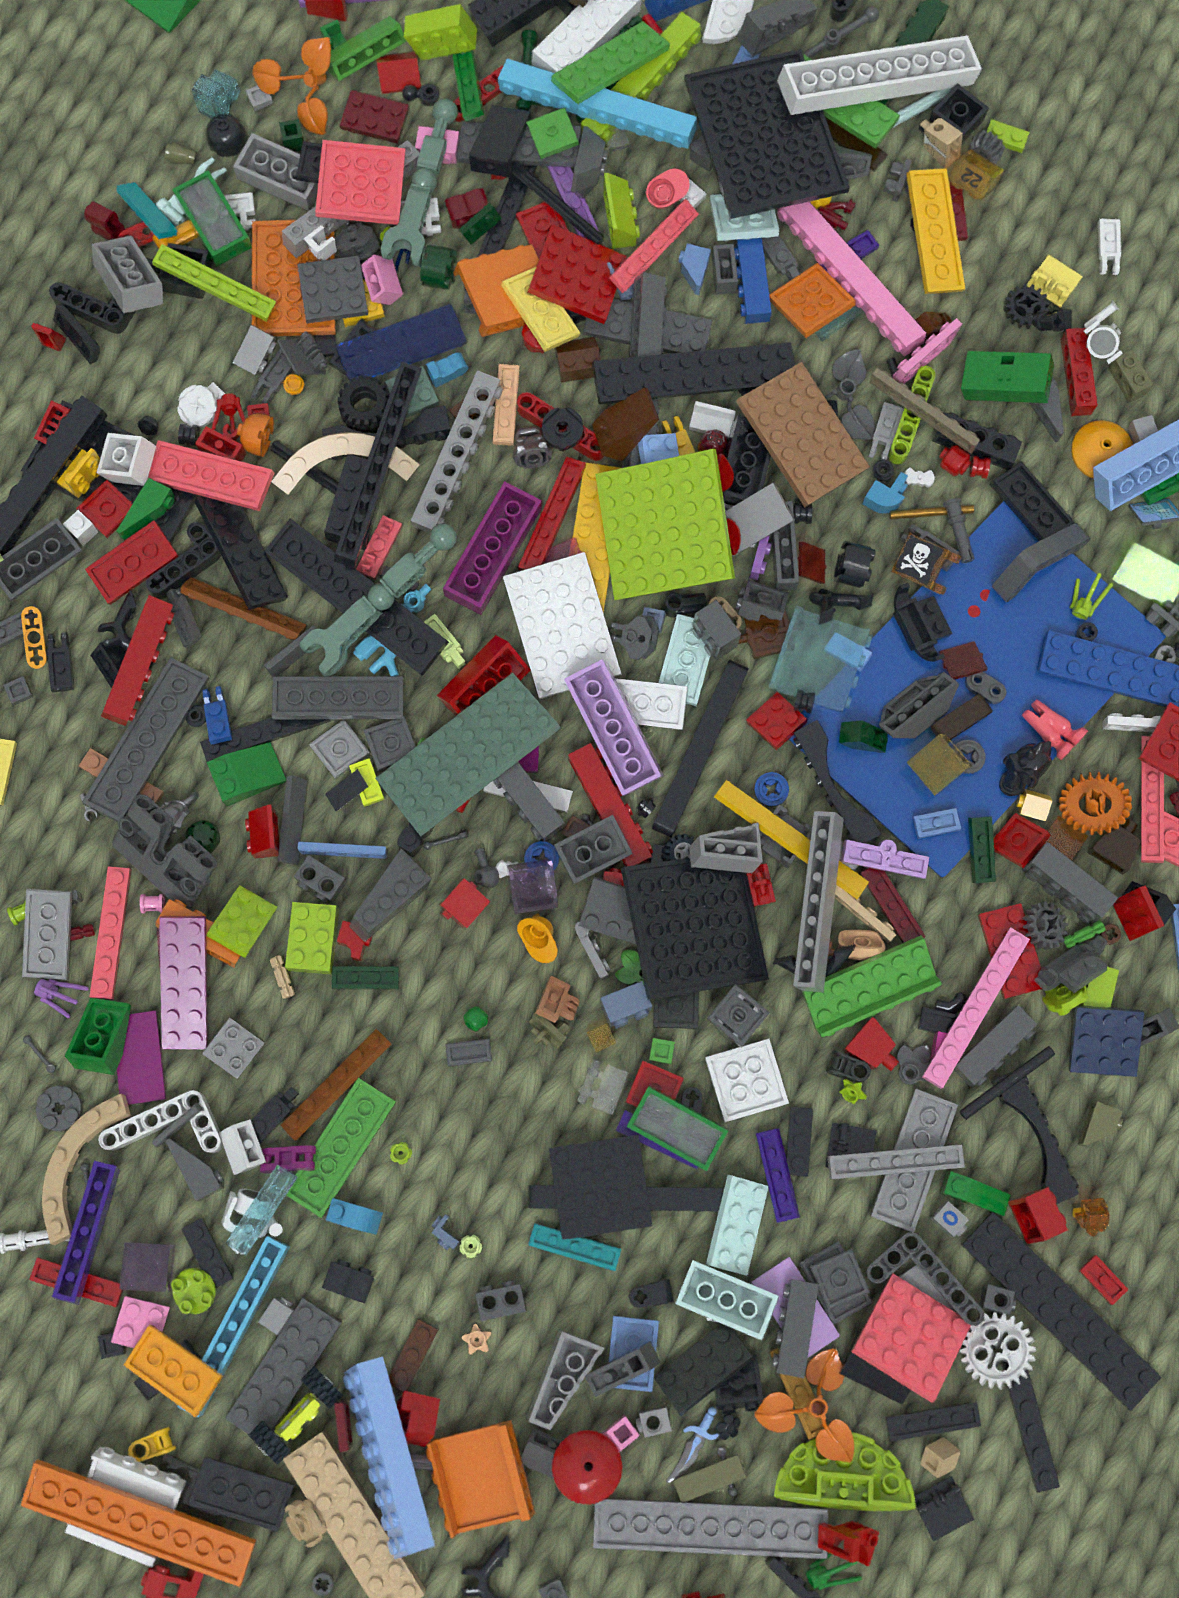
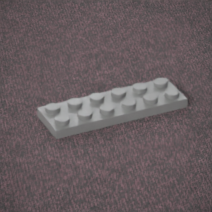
M914 1089L893 1150L944 1146L958 1105L924 1091ZM935 1170L885 1174L870 1216L914 1233Z

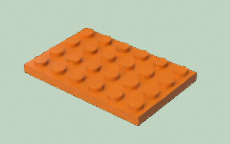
M296 220L252 221V290L276 301V305L267 322L252 315V325L272 336H301L304 332H308L311 335H336V320L306 323L297 264L322 260H318L310 250L295 258L283 245L282 230ZM335 231L326 236V239L335 238ZM335 253L326 260L335 259Z

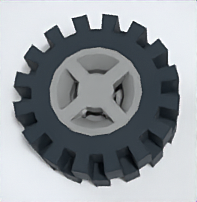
M679 834L672 837L664 844L661 859L671 861L690 858L689 847L695 841V837L692 835L688 837V834Z

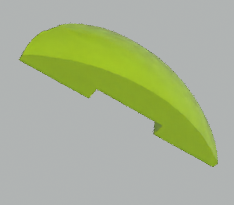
M853 1432L854 1455L851 1462L835 1461L823 1457L817 1450L816 1438L812 1439L807 1443H801L791 1452L788 1460L780 1469L774 1490V1497L825 1508L857 1511L915 1510L913 1488L910 1479L906 1478L901 1469V1463L889 1450H884L875 1444L873 1439Z

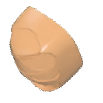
M844 930L839 933L838 947L856 945L855 950L848 957L849 959L863 961L886 950L884 941L876 931Z

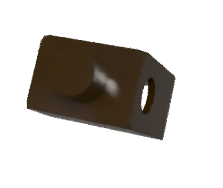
M1126 819V823L1122 827L1119 826V829L1111 828V833L1105 831L1087 853L1120 874L1127 873L1131 868L1141 842L1140 838L1133 835L1138 825L1134 821Z

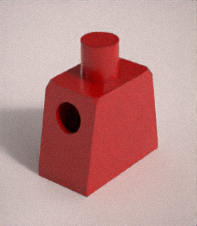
M874 1017L866 1022L843 1049L851 1057L867 1063L873 1070L881 1063L889 1071H892L899 1063L890 1054L891 1050L896 1046L895 1042Z

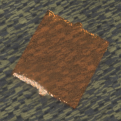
M1058 816L1048 830L1051 836L1045 843H1050L1072 861L1088 838V835L1081 833L1079 829L1074 830L1073 824H1066V820Z

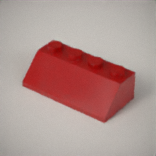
M495 635L437 694V697L457 716L511 673L521 681L531 669L508 641Z

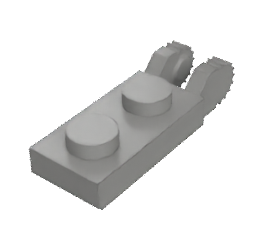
M884 402L872 439L873 444L869 457L873 458L875 456L877 444L885 446L881 460L887 459L903 414V407Z
M577 922L574 927L600 979L605 980L609 978L607 972L611 969L605 958L600 960L597 954L600 948L595 939L590 941V929L578 926L579 922Z

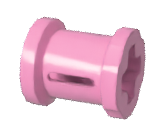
M141 894L140 911L142 914H145L146 911H159L161 913L166 905L164 894H159V896Z

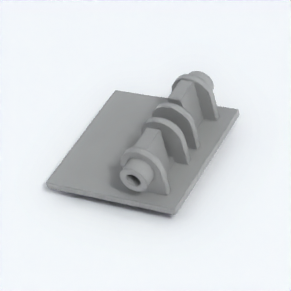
M229 1017L202 1054L238 1079L264 1042Z

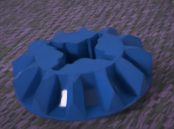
M765 773L755 783V797L758 798L761 804L768 805L769 807L778 806L786 800L789 794L788 782L778 773ZM777 783L775 788L777 794L771 793L770 795L766 796L768 791L766 786L768 785L769 787H771L772 785Z
M540 841L528 847L524 855V862L531 873L537 876H547L555 871L559 863V856L552 844ZM544 850L545 858L550 861L543 862L540 868L539 861L532 857H540Z

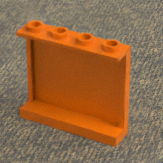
M532 244L527 246L519 245L514 249H503L494 254H482L477 258H465L457 262L453 274L454 276L460 275L481 322L479 327L481 337L524 326L525 321L501 284L502 281L537 266L539 259Z
M511 1420L436 1438L427 1444L426 1455L432 1463V1479L434 1484L438 1486V1502L444 1510V1526L446 1531L449 1532L450 1538H454L458 1533L517 1519L526 1521L533 1517L535 1509Z

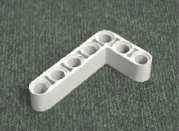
M193 1090L108 1128L99 1136V1144L102 1148L112 1151L118 1150L170 1126L191 1108L189 1101L192 1096L197 1095L202 1111L194 1116L190 1122L201 1148L206 1152L217 1153L223 1148V1143L219 1135L220 1130L206 1097L202 1093ZM173 1105H177L179 1109L175 1117L169 1115V1109ZM155 1114L158 1122L155 1126L150 1127L148 1119L151 1115ZM202 1116H207V1126L200 1128L198 1120ZM135 1124L137 1132L134 1136L130 1137L127 1129L130 1125ZM110 1134H114L116 1137V1142L112 1146H108L106 1141ZM214 1136L217 1139V1145L210 1149L207 1146V1140Z

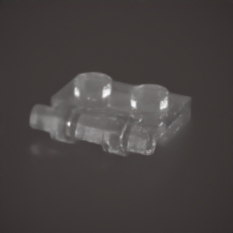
M593 1059L591 1066L586 1070L587 1077L578 1091L580 1095L577 1102L586 1104L588 1096L594 1098L592 1108L613 1115L628 1072L607 1065L605 1073L598 1071L601 1062ZM595 1078L602 1080L597 1092L591 1090Z

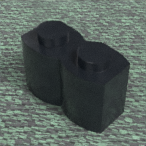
M409 822V826L399 835L397 841L399 850L402 848L409 856L414 857L419 853L424 839L431 834L434 827L420 836Z
M338 1259L337 1263L332 1261L322 1288L365 1304L375 1279L374 1276H371L372 1271L360 1266L358 1270L350 1268L351 1263Z

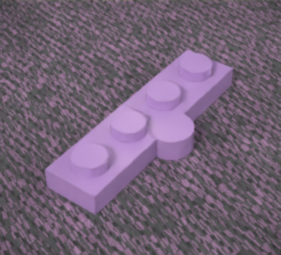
M844 840L841 862L926 879L929 857L896 851V844L891 840H883L878 846Z

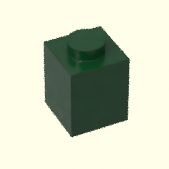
M299 119L279 122L284 147L294 152L301 151L304 138Z

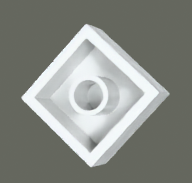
M108 433L97 473L111 482L144 486L148 479L156 445L142 436Z

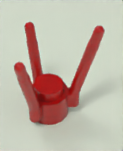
M227 393L222 395L221 399H217V408L211 428L213 430L216 429L222 410L225 415L229 416L232 434L235 432L234 415L237 410L243 423L245 416L240 404V398L234 394Z

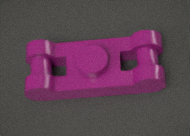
M305 1145L261 1149L266 1161L260 1165L261 1173L315 1170L313 1155L316 1154V1146ZM299 1155H304V1161H299ZM275 1156V1162L272 1163V1158Z

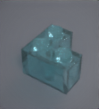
M216 69L210 78L201 74L192 88L198 112L209 118L220 114H228L231 103L238 98L240 92L235 78Z

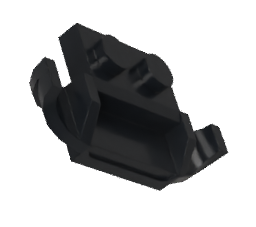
M909 583L900 585L894 597L895 612L893 615L910 650H914L921 658L930 662L944 659V654H938L934 645L938 643V640L949 637L952 632L935 597L917 601L916 598L910 599L908 593Z

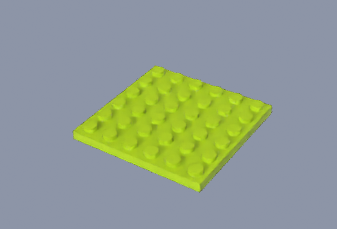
M716 449L595 474L614 600L735 579Z

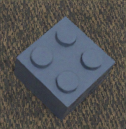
M642 981L600 998V1005L609 1027L615 1026L616 1029L627 1025L628 1020L635 1018L637 1021L647 1017L652 1009V1004L650 1000H647L646 990Z

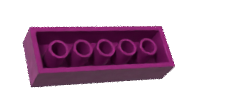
M504 481L444 585V596L482 615L541 512L542 500Z

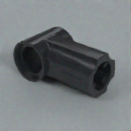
M671 593L666 597L663 611L666 612V616L671 618L677 617V614L697 613L707 606L705 593L685 595ZM675 602L679 607L672 608L669 606V603Z

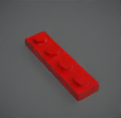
M37 1258L29 1280L55 1288L62 1265ZM89 1273L82 1297L112 1307H118L125 1285Z

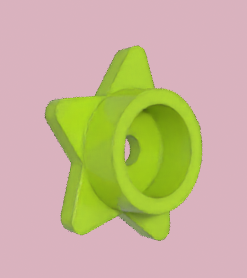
M848 1079L843 1080L844 1088L839 1092L846 1101L855 1104L858 1099L866 1100L867 1095L861 1090V1082L852 1083Z

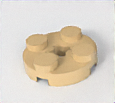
M308 1499L304 1501L295 1500L285 1508V1512L288 1511L289 1516L286 1518L287 1525L299 1542L304 1539L308 1542L305 1546L313 1547L322 1540L323 1534L327 1529L323 1521L319 1520L314 1512V1506Z

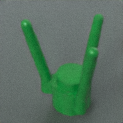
M827 1552V1559L833 1554ZM819 1558L816 1562L809 1564L810 1569L806 1571L809 1584L813 1589L818 1588V1590L862 1580V1576L827 1581L830 1580V1575L857 1564V1562H846L827 1570L825 1566L820 1567L827 1559Z

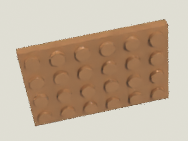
M802 362L736 401L804 507L812 504L870 467Z

